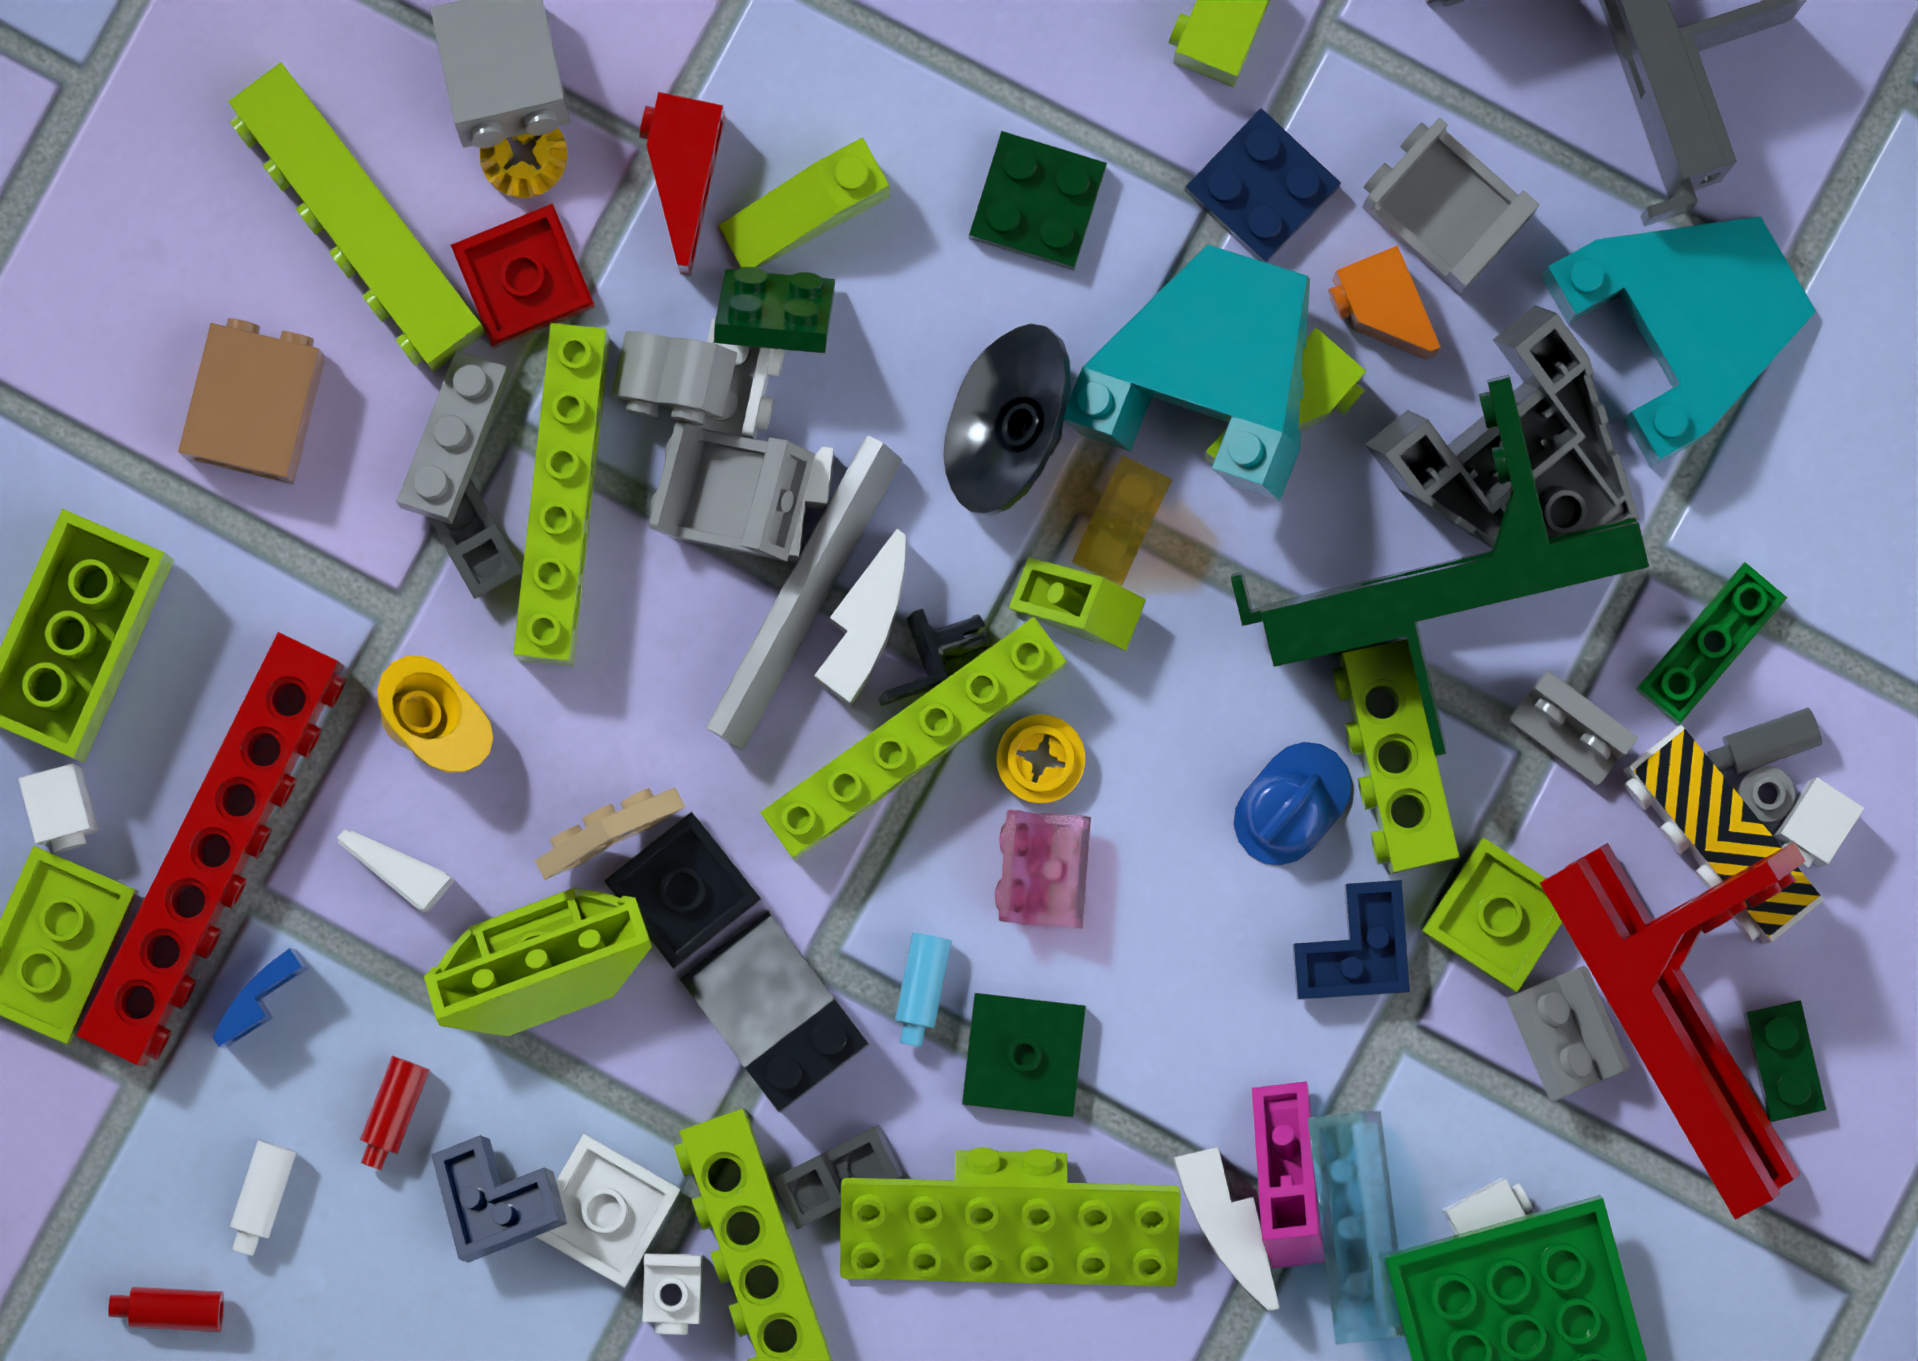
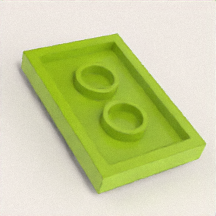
M33 845L0 919V1016L64 1044L71 1045L139 891Z

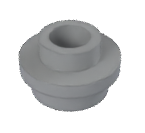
M1762 766L1750 771L1743 778L1739 786L1738 794L1761 822H1773L1783 818L1791 810L1795 801V788L1792 780L1784 771L1776 767ZM1764 783L1773 785L1777 790V799L1773 804H1765L1759 799L1758 790Z

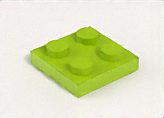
M1483 837L1421 932L1509 990L1517 993L1562 924V921L1540 885V882L1546 878Z

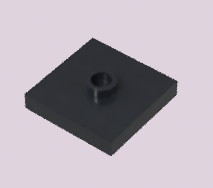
M692 811L604 880L616 897L628 896L636 898L649 939L673 969L762 900Z

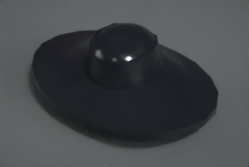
M1027 324L999 337L973 362L958 391L944 441L945 473L950 488L958 502L974 514L993 516L1010 509L1024 497L1043 472L1049 457L1054 454V450L1062 438L1063 418L1071 386L1070 359L1064 341L1047 326Z

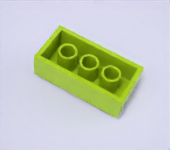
M62 508L0 646V727L85 763L175 559L161 550Z

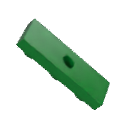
M1746 562L1742 563L1635 690L1675 724H1681L1784 603L1787 597ZM1706 634H1715L1720 639L1721 648L1719 652H1710L1704 646Z

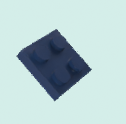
M1260 108L1185 186L1184 191L1259 261L1267 263L1336 192L1341 182Z

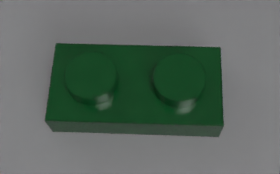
M1801 1000L1744 1012L1743 1015L1769 1121L1775 1122L1825 1111V1101Z

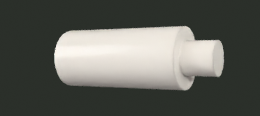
M257 1141L230 1227L238 1229L232 1247L233 1250L254 1256L259 1237L269 1238L293 1166L296 1151L269 1142Z

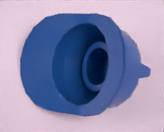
M1301 742L1284 748L1271 759L1244 791L1235 807L1233 825L1238 842L1250 856L1265 864L1285 865L1299 861L1317 845L1342 815L1350 800L1352 783L1347 765L1335 751L1322 744Z

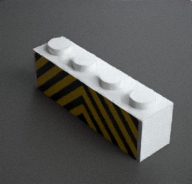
M1682 724L1674 728L1622 770L1630 779L1624 786L1631 797L1644 810L1652 806L1665 822L1660 827V831L1670 845L1680 854L1687 849L1700 865L1695 874L1707 890L1782 849ZM1798 867L1791 872L1796 881L1783 888L1777 895L1753 908L1747 899L1744 900L1748 908L1736 914L1732 920L1750 941L1758 937L1763 944L1773 942L1824 900Z

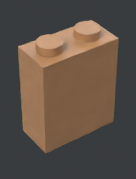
M228 318L226 326L210 323L178 452L188 460L294 485L326 356L319 348L313 347V338L302 334L282 331L280 339L260 335L259 325L239 319Z

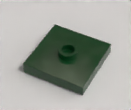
M975 993L962 1105L1073 1117L1086 1006Z

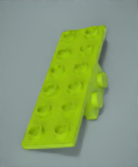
M988 1147L955 1150L954 1180L844 1178L841 1181L840 1276L843 1279L1172 1287L1177 1284L1181 1189L1176 1185L1068 1183L1067 1153L1052 1152L1041 1148L1031 1149L1026 1152L996 1151Z

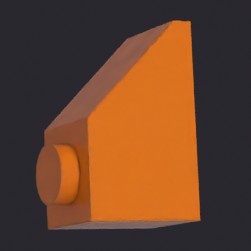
M1398 245L1336 270L1332 279L1335 287L1328 289V293L1340 320L1348 317L1353 330L1425 360L1437 355L1441 346Z

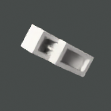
M896 529L831 615V623L843 631L845 635L814 675L818 683L850 707L872 676L887 645L898 611L905 575L907 544L906 535L899 529Z
M1214 1147L1172 1157L1186 1201L1198 1227L1218 1259L1236 1281L1266 1310L1279 1309L1267 1253L1262 1242V1233L1254 1198L1247 1197L1231 1201L1219 1148Z

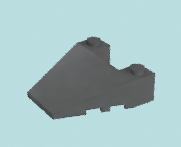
M1535 305L1494 338L1493 341L1524 382L1513 392L1547 536L1560 535L1635 517L1636 521H1638L1639 516L1619 453L1614 450L1609 434L1607 413L1604 404H1601L1591 376L1594 372L1589 356L1558 313ZM1407 410L1365 444L1397 488L1493 549L1512 491L1511 481L1499 483L1492 448L1502 446L1498 426L1487 429L1484 416H1482L1447 445L1427 418Z

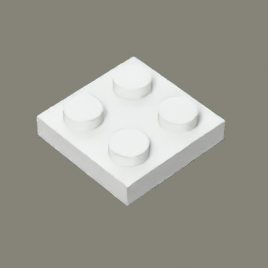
M583 1134L556 1180L568 1224L535 1237L626 1288L682 1189L592 1137Z

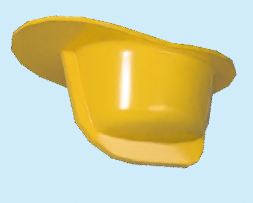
M405 656L393 661L381 674L377 687L381 721L387 735L397 745L411 750L430 767L447 773L469 771L478 767L490 754L493 742L491 722L482 708L439 662L425 656Z

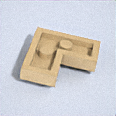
M674 787L655 796L650 788L644 789L623 800L620 803L623 808L622 810L616 812L614 806L608 804L582 818L586 826L583 830L578 824L552 837L550 842L553 849L534 860L544 880L584 864L615 843L651 829L685 808L677 789Z

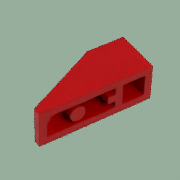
M658 92L655 107L645 106L639 138L647 139L646 146L680 274L691 276L726 115L723 105Z

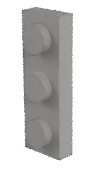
M455 351L396 502L401 509L452 525L511 375L507 366Z

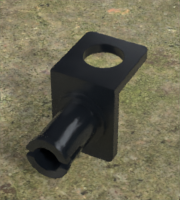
M922 608L913 611L907 618V623L927 677L885 691L878 698L880 705L884 706L933 689L948 678L945 670V661L980 649L989 648L990 640L987 631L967 638L964 637L980 631V628L985 626L981 616L975 614L971 618L934 630L929 626Z

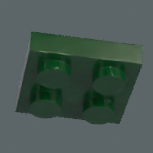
M1001 131L969 233V239L1074 271L1107 163Z
M744 267L738 270L725 269L715 319L714 343L825 353L834 303L835 279L821 278L819 275L809 272H800L794 275L766 273L764 270L755 267Z

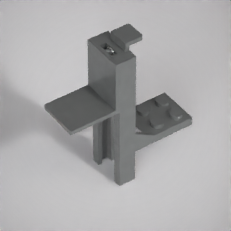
M1425 0V1H1426V4H1429V3H1432V2H1435V1H1438V0ZM1465 0L1441 1L1443 6H1450L1463 2ZM1599 0L1669 199L1651 205L1643 211L1640 217L1644 227L1690 212L1698 202L1694 191L1721 182L1737 162L1699 51L1789 22L1794 18L1806 0H1763L1681 28L1677 26L1668 0Z

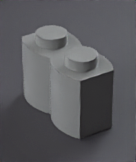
M626 331L611 396L627 402L625 411L632 414L658 418L659 410L672 411V419L695 425H703L705 416L723 418L737 353L718 344L700 340Z

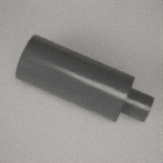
M1805 708L1724 736V746L1708 751L1707 756L1719 771L1732 767L1738 775L1822 745V738L1810 708Z

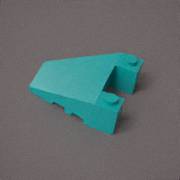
M1761 216L1596 239L1549 265L1541 276L1568 325L1620 296L1670 382L1672 389L1631 411L1623 420L1650 468L1700 441L1816 312Z
M1207 244L1081 368L1063 420L1082 436L1130 452L1152 398L1229 422L1212 469L1232 486L1280 501L1301 446V431L1298 427L1300 399H1303L1304 379L1301 376L1303 348H1306L1310 278L1295 271Z

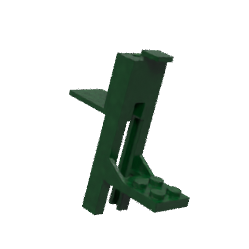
M1509 374L1487 379L1489 392L1479 394L1486 428L1498 426L1502 446L1492 448L1499 483L1511 481L1512 491L1492 551L1276 601L1252 609L1244 572L1231 575L1241 624L1246 626L1263 622L1274 667L1407 636L1435 757L1446 754V740L1418 621L1649 567L1640 525L1635 517L1551 537L1547 536Z

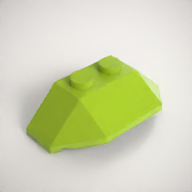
M572 888L470 926L447 950L438 966L432 967L424 975V980L439 1026L508 1037L614 997L652 948L636 898L628 896L619 898L604 892Z

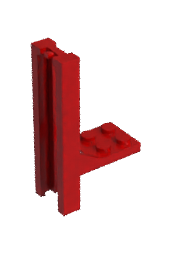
M1793 842L1653 920L1611 847L1606 843L1567 865L1563 870L1541 881L1540 885L1730 1213L1736 1220L1774 1200L1780 1194L1779 1190L1784 1185L1794 1181L1800 1175V1172L1681 968L1701 931L1706 934L1733 919L1736 914L1748 908L1744 901L1745 899L1748 900L1753 908L1780 893L1783 888L1796 881L1791 872L1806 860L1796 843Z

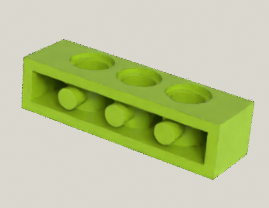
M1404 639L1343 653L1339 657L1341 667L1332 669L1339 702L1348 700L1353 722L1345 723V731L1351 755L1361 754L1366 776L1359 777L1357 780L1364 810L1374 809L1379 830L1370 832L1377 865L1387 863L1390 875L1459 858L1408 640ZM1382 689L1392 695L1395 701V711L1391 717L1379 719L1368 712L1365 701L1370 691ZM1389 743L1398 744L1406 751L1408 764L1403 772L1390 773L1381 767L1378 754L1383 745ZM1402 797L1410 798L1418 804L1421 817L1415 827L1404 828L1395 823L1391 815V807L1396 799Z

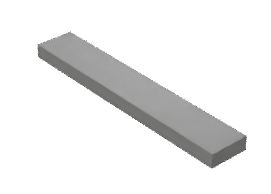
M867 436L862 442L707 724L706 729L741 750L745 748L903 460L883 442Z

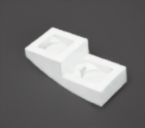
M821 447L814 457L787 561L797 562L802 553L806 508L826 510L829 504L834 464L833 448Z

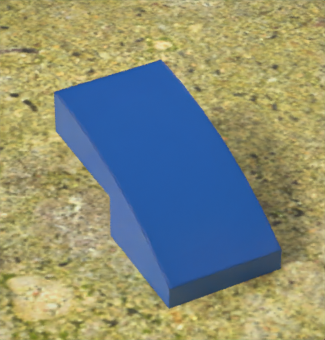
M289 948L260 970L240 991L222 1017L213 1036L218 1047L228 1048L274 1018L262 998L309 969L296 949Z

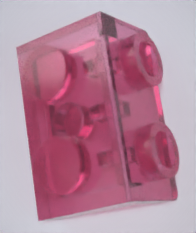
M1021 810L1007 811L1006 823L1002 826L999 836L1000 850L1003 854L1002 877L995 889V903L999 910L998 917L1000 922L1025 926L1083 929L1091 817L1084 815L1030 813Z

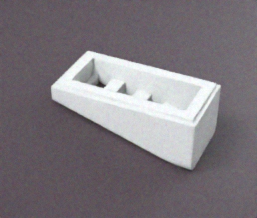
M343 830L337 837L340 845L423 913L425 911L429 912L455 881L446 872L354 831Z

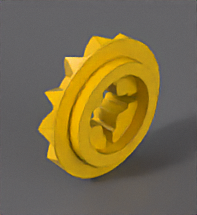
M557 128L553 132L544 135H531L527 133L510 137L514 142L517 140L522 145L527 144L530 140L534 141L538 136L540 137L536 141L537 145L532 150L536 163L541 167L538 170L532 164L529 166L524 161L519 162L516 166L512 165L506 170L510 165L509 161L514 156L511 145L507 141L508 138H505L495 146L480 148V165L485 177L493 187L511 197L531 198L549 191L562 177L568 160L567 144L561 130Z
M1044 714L1027 716L1011 725L1002 736L996 755L997 770L1004 785L1011 793L1029 803H1053L1071 793L1083 775L1086 760L1082 740L1073 727L1060 718ZM1044 736L1050 737L1048 746H1050L1049 756L1057 759V762L1065 764V767H1046L1043 774L1039 775L1038 782L1035 783L1032 782L1034 773H1032V763L1024 760L1025 757L1016 754L1017 751L1023 753L1027 751L1036 752L1039 744L1043 743Z

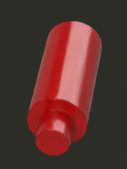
M391 1056L360 1137L361 1141L368 1143L361 1160L362 1164L382 1171L388 1152L398 1154L430 1069L402 1058Z
M132 1287L129 1296L110 1295L108 1315L113 1318H128L129 1328L221 1332L224 1318L223 1291Z

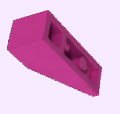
M1304 1081L1252 1088L1262 1242L1272 1269L1328 1262L1324 1205L1308 1083Z

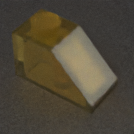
M1122 455L1099 501L1072 563L1122 586L1170 489L1173 479Z

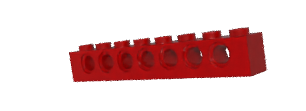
M277 632L76 1036L135 1065L146 1066L149 1058L159 1059L172 1033V1030L165 1026L174 1008L182 1010L189 1001L196 986L197 980L190 976L200 956L208 959L221 936L222 929L215 925L224 907L227 906L233 909L242 895L247 879L240 875L249 857L252 856L257 859L270 838L272 828L266 826V823L275 805L283 808L294 790L297 778L291 776V773L300 755L308 758L318 742L322 728L316 726V723L325 705L333 708L342 694L347 678L340 675L344 665L338 660ZM289 687H301L305 693L303 709L293 716L282 715L278 708L280 694ZM263 737H275L280 744L278 759L269 766H259L253 757L255 744ZM248 786L255 794V805L247 815L236 817L229 810V796L236 788ZM223 836L230 845L229 858L221 866L210 867L203 857L204 846L211 838ZM197 886L205 896L204 908L198 915L186 918L179 910V897L185 889ZM171 936L179 945L180 955L174 965L168 968H161L154 960L153 950L160 939ZM146 987L154 996V1008L147 1017L137 1019L128 1008V1000L134 990Z

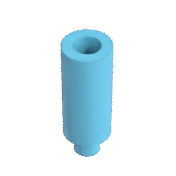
M912 932L895 1021L903 1022L900 1043L922 1047L925 1027L935 1028L952 940Z

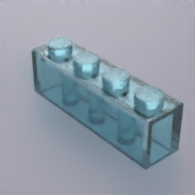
M1359 1111L1307 1118L1335 1344L1403 1337L1404 1333L1385 1262V1257L1392 1252L1398 1251L1381 1111Z

